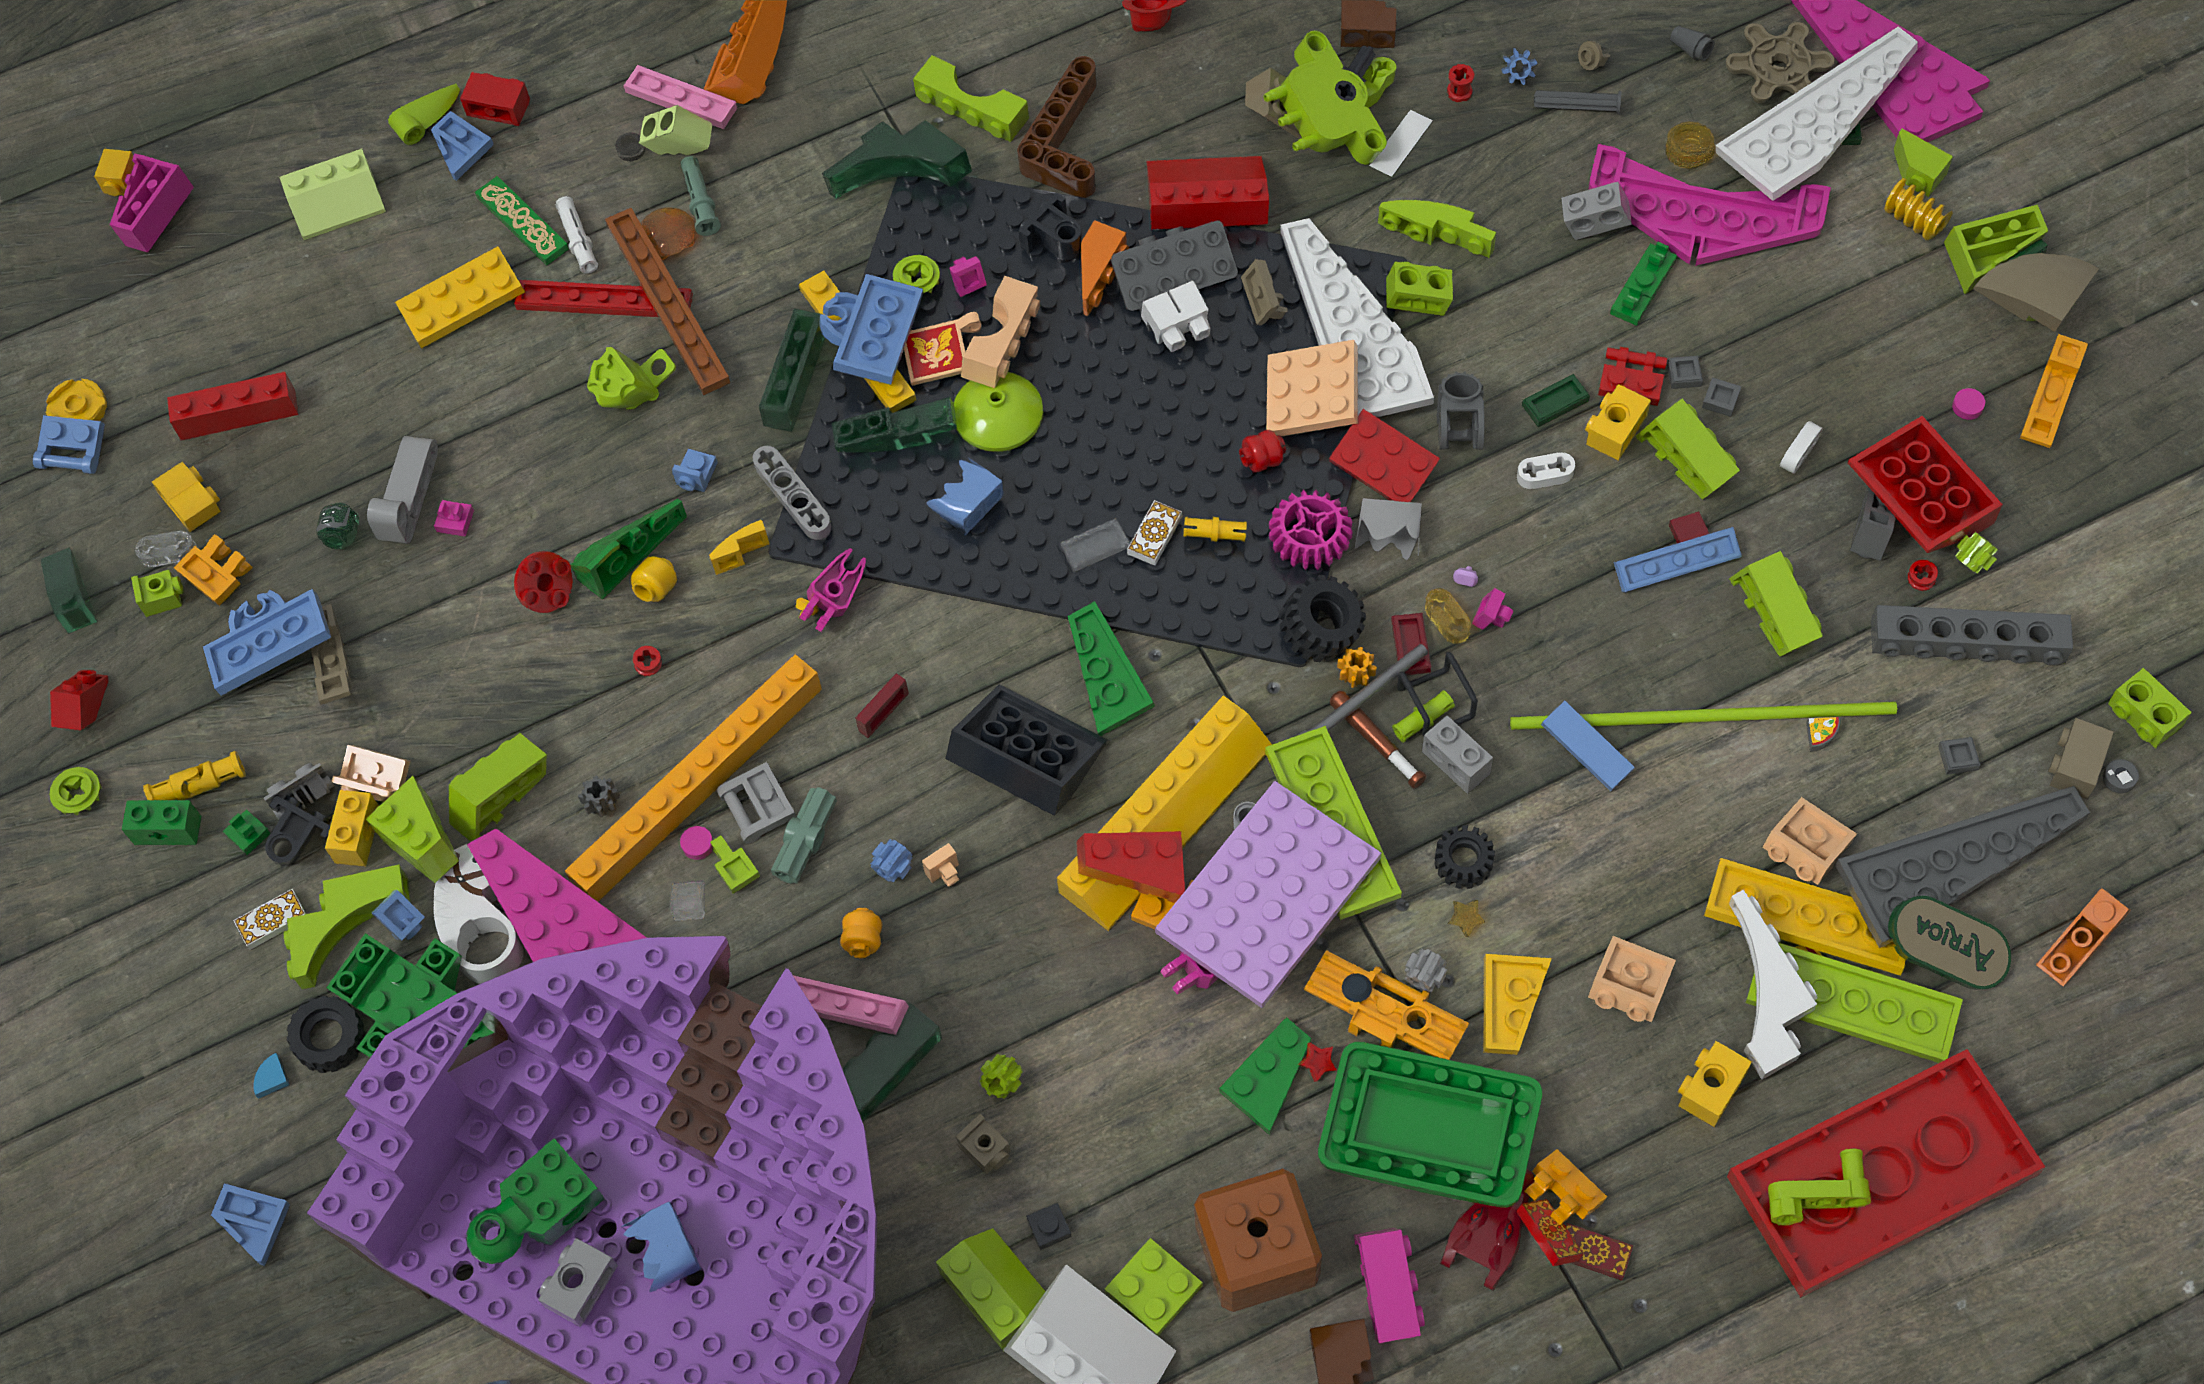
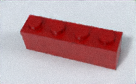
M286 372L167 397L170 423L181 441L299 415L296 392Z

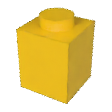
M103 150L94 175L103 193L111 196L124 195L127 187L125 183L126 176L132 173L134 167L131 151Z

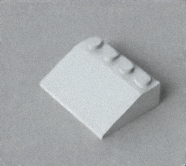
M1068 1265L1063 1267L1003 1350L1045 1384H1157L1176 1353L1175 1349Z

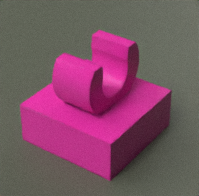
M976 256L968 260L965 257L953 261L955 266L949 268L956 292L960 297L987 285L981 262Z
M442 500L434 524L436 532L466 537L474 513L472 505Z
M1494 588L1483 597L1472 624L1483 630L1490 623L1502 628L1505 621L1509 622L1513 610L1505 605H1501L1505 593Z

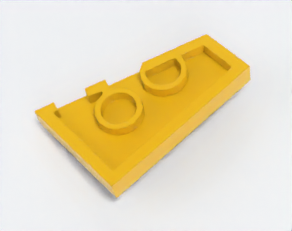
M1485 954L1483 1053L1518 1054L1552 958Z

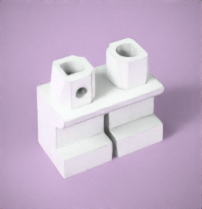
M1194 281L1169 290V295L1165 292L1143 301L1142 319L1146 325L1148 322L1151 326L1157 343L1164 342L1171 352L1181 349L1185 345L1186 340L1183 334L1191 331L1195 340L1198 341L1210 335V326L1207 320L1208 308Z

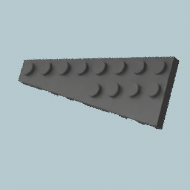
M2075 786L1840 858L1835 866L1878 947L1881 948L1893 942V938H1890L1888 932L1889 918L1893 909L1902 901L1916 896H1929L1951 905L2086 820L2090 812Z

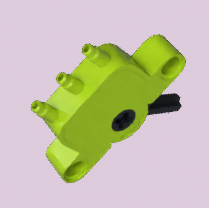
M1319 31L1307 33L1296 47L1294 57L1299 66L1289 73L1279 87L1269 90L1263 96L1266 102L1280 99L1287 114L1278 119V124L1283 127L1294 123L1302 138L1293 143L1292 147L1295 151L1311 148L1316 152L1323 153L1346 144L1353 158L1360 164L1367 165L1371 164L1385 149L1387 139L1370 109L1364 107L1368 100V91L1365 86L1366 80L1362 77L1376 55L1371 46H1362L1348 68L1346 66L1343 68L1342 62L1327 37Z

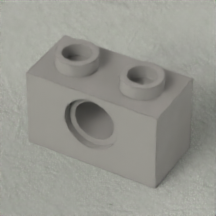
M576 1238L571 1246L567 1245L560 1254L558 1260L560 1265L554 1275L548 1276L543 1282L539 1291L541 1296L538 1300L546 1309L581 1327L618 1265L612 1257ZM573 1275H583V1281L578 1287L568 1288V1281Z

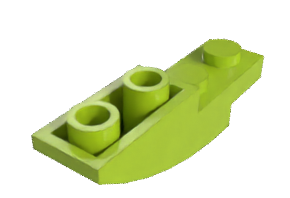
M1421 200L1382 202L1379 206L1378 224L1390 231L1405 234L1415 241H1422L1431 245L1435 237H1438L1446 243L1456 244L1468 249L1473 254H1480L1490 258L1494 251L1496 232L1473 223L1474 212L1444 203Z

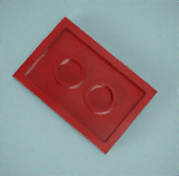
M1362 409L1358 415V423L1352 424L1329 458L1331 463L1386 499L1401 502H1412L1440 460L1439 457L1365 409Z

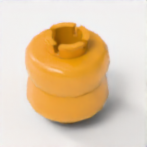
M857 908L846 914L842 920L843 932L840 939L842 948L851 956L854 955L855 958H866L878 951L881 944L880 933L883 925L880 917L867 908Z

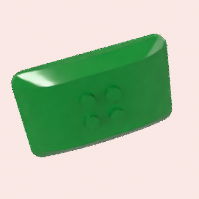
M1353 1042L1344 1048L1341 1055L1318 1147V1157L1320 1163L1325 1168L1343 1174L1452 1199L1496 1207H1510L1519 1201L1522 1194L1542 1102V1088L1536 1079L1529 1076L1365 1042Z

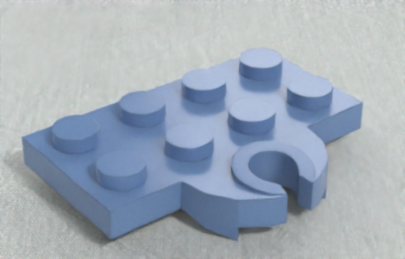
M866 274L858 295L840 292L836 293L834 298L827 301L823 306V314L825 315L820 314V329L826 339L839 346L833 362V370L891 385L919 308L923 289ZM835 315L839 316L842 319L834 321L828 318L827 316Z
M313 589L287 603L279 594L271 590L268 593L258 594L257 600L263 607L255 615L254 609L247 601L241 604L237 611L231 610L228 621L230 633L203 646L214 689L221 696L331 638L319 596Z

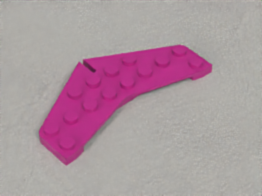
M1598 144L1589 181V190L1619 182L1629 200L1631 223L1655 241L1669 246V251L1690 264L1694 242L1700 243L1695 265L1697 266L1815 238L1822 231L1831 187L1817 184L1801 185L1800 189L1789 190L1772 201L1762 191L1724 192L1688 185L1625 157L1626 152L1612 146Z

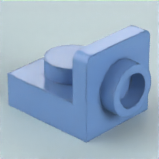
M688 449L681 465L673 466L672 473L676 485L688 491L698 490L705 492L718 463L716 456Z
M394 890L372 912L392 933V936L396 940L401 941L404 938L407 940L411 939L422 928L420 922L425 918L398 890Z

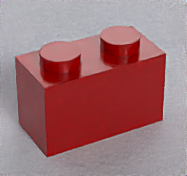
M471 72L460 100L466 116L519 126L530 102V97L525 82L514 78L496 77L488 73Z

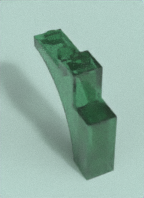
M926 120L903 136L882 121L861 136L863 145L825 170L822 175L829 194L837 199L864 184L899 176L930 178L951 187L971 173L972 168L966 150Z

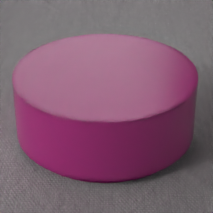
M1962 389L1955 395L1952 403L1953 411L1962 419H1976L1983 412L1985 398L1975 389Z
M693 826L684 831L680 839V845L688 858L700 860L706 858L712 852L713 846L710 842L713 841V838L706 828Z

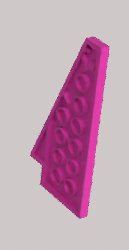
M1791 0L1839 64L1897 27H1900L1918 41V50L1872 105L1896 138L1899 131L1903 128L1924 141L1930 142L1981 119L1983 110L1971 95L1988 88L1990 80L1986 76L1857 0Z
M494 829L467 844L533 962L542 958L647 938L499 830Z

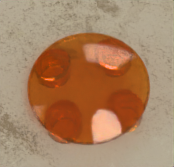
M672 207L657 209L648 214L641 222L661 260L668 258L670 255L680 253L695 243L694 221L688 213L681 209Z

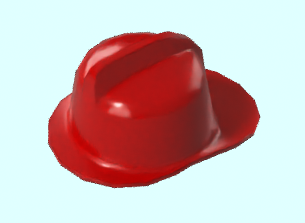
M1123 0L1122 6L1130 10L1134 31H1154L1166 25L1170 20L1172 8L1184 4L1187 0Z

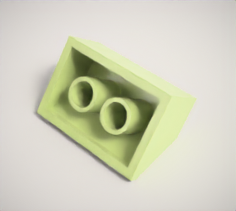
M362 149L280 176L287 201L303 240L386 212L371 168Z

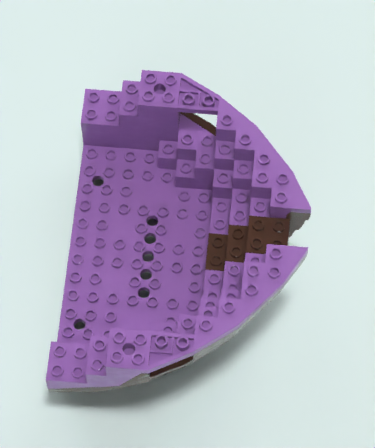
M724 936L643 938L542 958L457 993L387 1034L345 1095L356 1109L336 1139L347 1154L307 1212L331 1237L398 1283L428 1300L433 1296L474 1319L485 1332L578 1384H851L855 1368L864 1354L868 1327L875 1303L877 1213L866 1131L828 1030L787 968L763 1006L727 989L730 976L728 960L731 954L727 938ZM481 1021L489 1030L494 1032L478 1039L463 1049ZM555 1138L595 1184L605 1199L592 1209L583 1221L577 1222L552 1245L538 1242L525 1233L521 1247L513 1257L502 1263L489 1264L480 1262L471 1254L467 1247L466 1233L470 1222L481 1211L498 1206L501 1203L499 1184ZM670 1201L680 1219L705 1277L702 1283L697 1286L688 1285L686 1283V1276L654 1292H650L649 1290L654 1279L645 1278L643 1272V1258L650 1242L646 1240L645 1249L638 1254L628 1252V1245L635 1237H626L623 1234L632 1225L621 1226ZM607 1222L615 1223L617 1230L612 1237L602 1238L599 1236V1230L603 1224ZM496 1226L489 1229L486 1234V1240L496 1238L500 1233V1227ZM576 1238L612 1257L618 1265L581 1327L546 1309L538 1300L541 1296L539 1291L543 1282L548 1276H553L560 1265L558 1264L560 1254L567 1245L571 1246ZM470 1264L473 1266V1274L469 1279L464 1281L457 1280L456 1273L462 1265ZM573 1275L568 1281V1288L578 1287L583 1281V1275Z

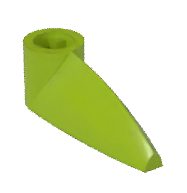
M453 84L420 97L392 112L389 116L388 124L404 144H416L423 138L425 129L434 124L450 109L461 90L457 84Z

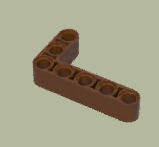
M1079 56L1070 63L1017 149L1019 170L1023 176L1082 198H1087L1095 192L1094 166L1091 162L1058 148L1096 88V66L1090 57Z

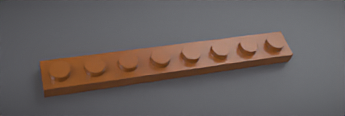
M632 208L606 218L605 221L609 231L702 394L706 395L730 384L727 372Z

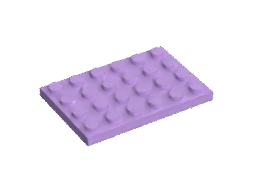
M1274 781L1156 926L1155 933L1263 1008L1381 859V852Z

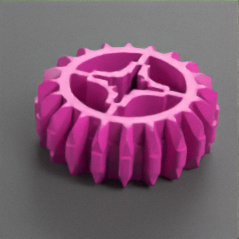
M1303 489L1301 497L1291 493L1289 502L1281 499L1279 508H1274L1272 519L1269 521V539L1273 542L1275 552H1280L1282 561L1291 558L1293 567L1300 562L1303 563L1305 570L1309 567V564H1314L1318 570L1321 567V562L1326 563L1330 567L1333 563V558L1340 560L1343 551H1347L1349 548V541L1352 539L1353 531L1351 530L1352 519L1348 517L1347 507H1341L1339 498L1330 501L1331 496L1329 493L1321 497L1316 489L1313 495H1307ZM1297 518L1298 523L1293 525V529L1286 531L1289 523ZM1335 528L1333 536L1324 541V535L1328 534L1330 529Z

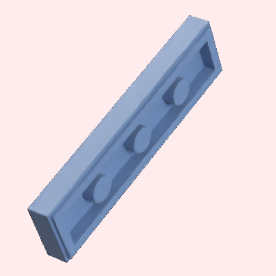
M1730 527L1614 562L1621 590L1622 592H1627L1740 558L1742 555L1734 527Z

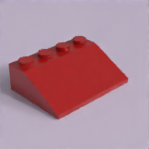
M1262 156L1146 161L1151 229H1171L1183 226V228H1194L1214 221L1222 222L1223 226L1268 224L1269 194Z
M1920 416L1848 460L1851 468L1926 553L1958 543L1966 535L1971 537L1975 532L1980 533L1993 525L2003 505L1923 416Z

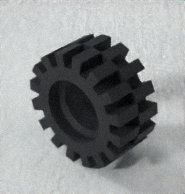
M1462 825V830L1458 831L1457 826L1452 827L1451 833L1449 834L1445 831L1442 834V840L1439 839L1437 842L1434 858L1435 869H1438L1440 878L1446 877L1445 883L1449 886L1453 881L1456 883L1455 888L1461 889V885L1466 884L1467 889H1472L1473 883L1479 886L1483 883V878L1487 880L1490 876L1495 857L1494 845L1492 840L1487 841L1488 835L1485 832L1481 835L1478 834L1479 828L1473 827L1472 831H1468V825ZM1461 847L1469 848L1475 852L1477 861L1470 867H1462L1453 861L1452 853Z

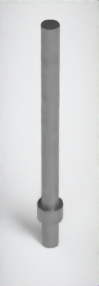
M1419 644L1309 731L1326 726L1327 730L1330 731L1394 681L1400 671L1405 672L1428 654L1426 647ZM1304 730V731H1302V732H1301L1300 734H1298V735H1301V734L1306 733V732H1309V731Z

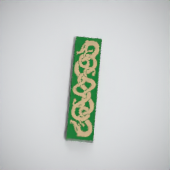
M498 176L475 191L477 199L546 266L569 250L568 244Z

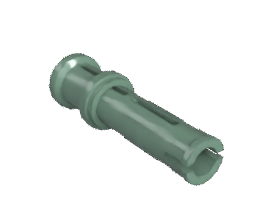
M693 156L685 157L681 160L680 165L691 197L689 210L696 220L695 231L702 236L715 234L719 231L721 223L714 213L715 202L707 194L699 160Z

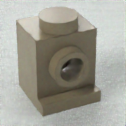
M981 1114L956 1136L958 1147L986 1175L993 1168L997 1170L1002 1167L1009 1158L1008 1153L1011 1152L1009 1143ZM985 1139L991 1141L988 1147L983 1148L979 1146Z

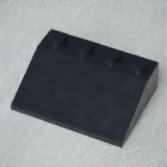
M999 684L952 729L945 759L1055 816L1071 799L1105 747L1107 739Z

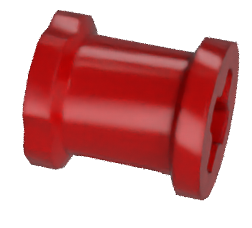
M1457 64L1449 71L1448 78L1450 84L1447 87V93L1452 101L1462 102L1469 100L1472 96L1471 83L1474 80V71L1468 65Z

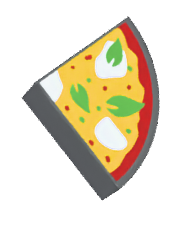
M1840 717L1807 719L1806 726L1810 752L1823 749L1835 738L1840 727Z

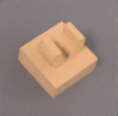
M949 843L922 860L924 872L932 883L940 877L948 887L959 881L957 877L958 872L955 869L959 865L957 855Z

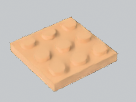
M1355 340L1268 355L1266 430H1272L1276 435L1286 436L1358 423V346Z

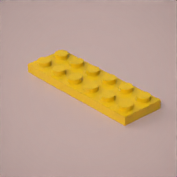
M1720 858L1705 910V917L1741 927L1729 902L1734 894L1744 890L1748 897L1752 895L1757 900L1762 909L1761 918L1766 925L1771 924L1775 928L1781 940L1901 976L1906 960L1897 953L1893 947L1896 946L1894 942L1881 948L1878 947L1852 897Z

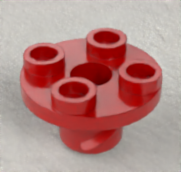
M549 551L534 552L523 559L515 573L514 589L518 600L524 607L534 612L548 613L566 606L569 601L573 584L569 561Z

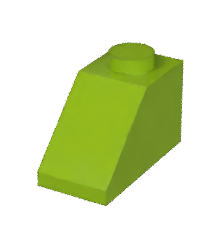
M1903 128L1899 131L1893 149L1901 177L1907 179L1905 184L1909 187L1912 184L1916 185L1915 191H1924L1927 197L1932 194L1947 175L1953 158L1952 155Z

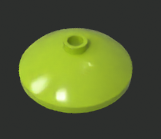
M1007 372L1005 378L1000 377L995 388L970 380L958 392L953 405L954 424L961 437L972 446L986 451H1007L1023 445L1037 432L1043 418L1042 399L1035 386L1024 377ZM994 399H1001V400L998 401V402H993V401H992V400H994Z

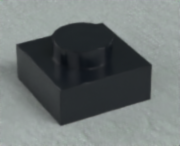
M1058 1202L1026 1216L1040 1250L1072 1237Z

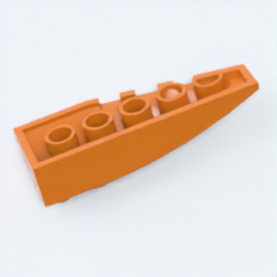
M745 0L741 7L744 14L738 22H734L729 32L733 36L728 45L725 43L721 45L704 90L740 104H745L754 98L758 99L766 90V79L774 69L773 61L783 31L787 0Z

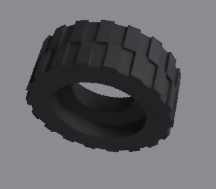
M321 996V998H313L308 1000V1003L302 1004L298 1008L299 1010L295 1014L293 1013L290 1018L291 1022L287 1026L288 1036L286 1037L288 1044L291 1046L289 1048L292 1053L308 1069L312 1071L317 1070L319 1073H326L327 1071L336 1072L342 1067L349 1066V1063L359 1056V1050L356 1048L366 1036V1032L363 1029L365 1027L364 1023L354 1008L347 1001H342L339 997ZM331 1019L337 1021L342 1028V1036L339 1042L329 1049H318L313 1046L310 1039L313 1027L323 1020Z

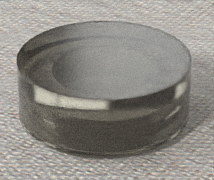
M629 132L617 139L615 147L618 156L622 160L636 161L644 155L645 146L639 143L640 135Z

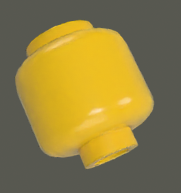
M656 556L647 557L631 575L633 592L638 598L646 602L661 601L677 582L676 572L672 563L665 558Z

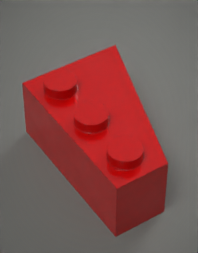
M1181 831L1084 833L1077 840L1078 874L1113 885L1129 887L1146 895L1152 894L1162 897L1173 903H1176L1185 892Z

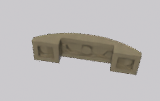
M332 604L322 606L331 638L311 648L316 673L314 680L320 705L351 696L352 694L347 656Z

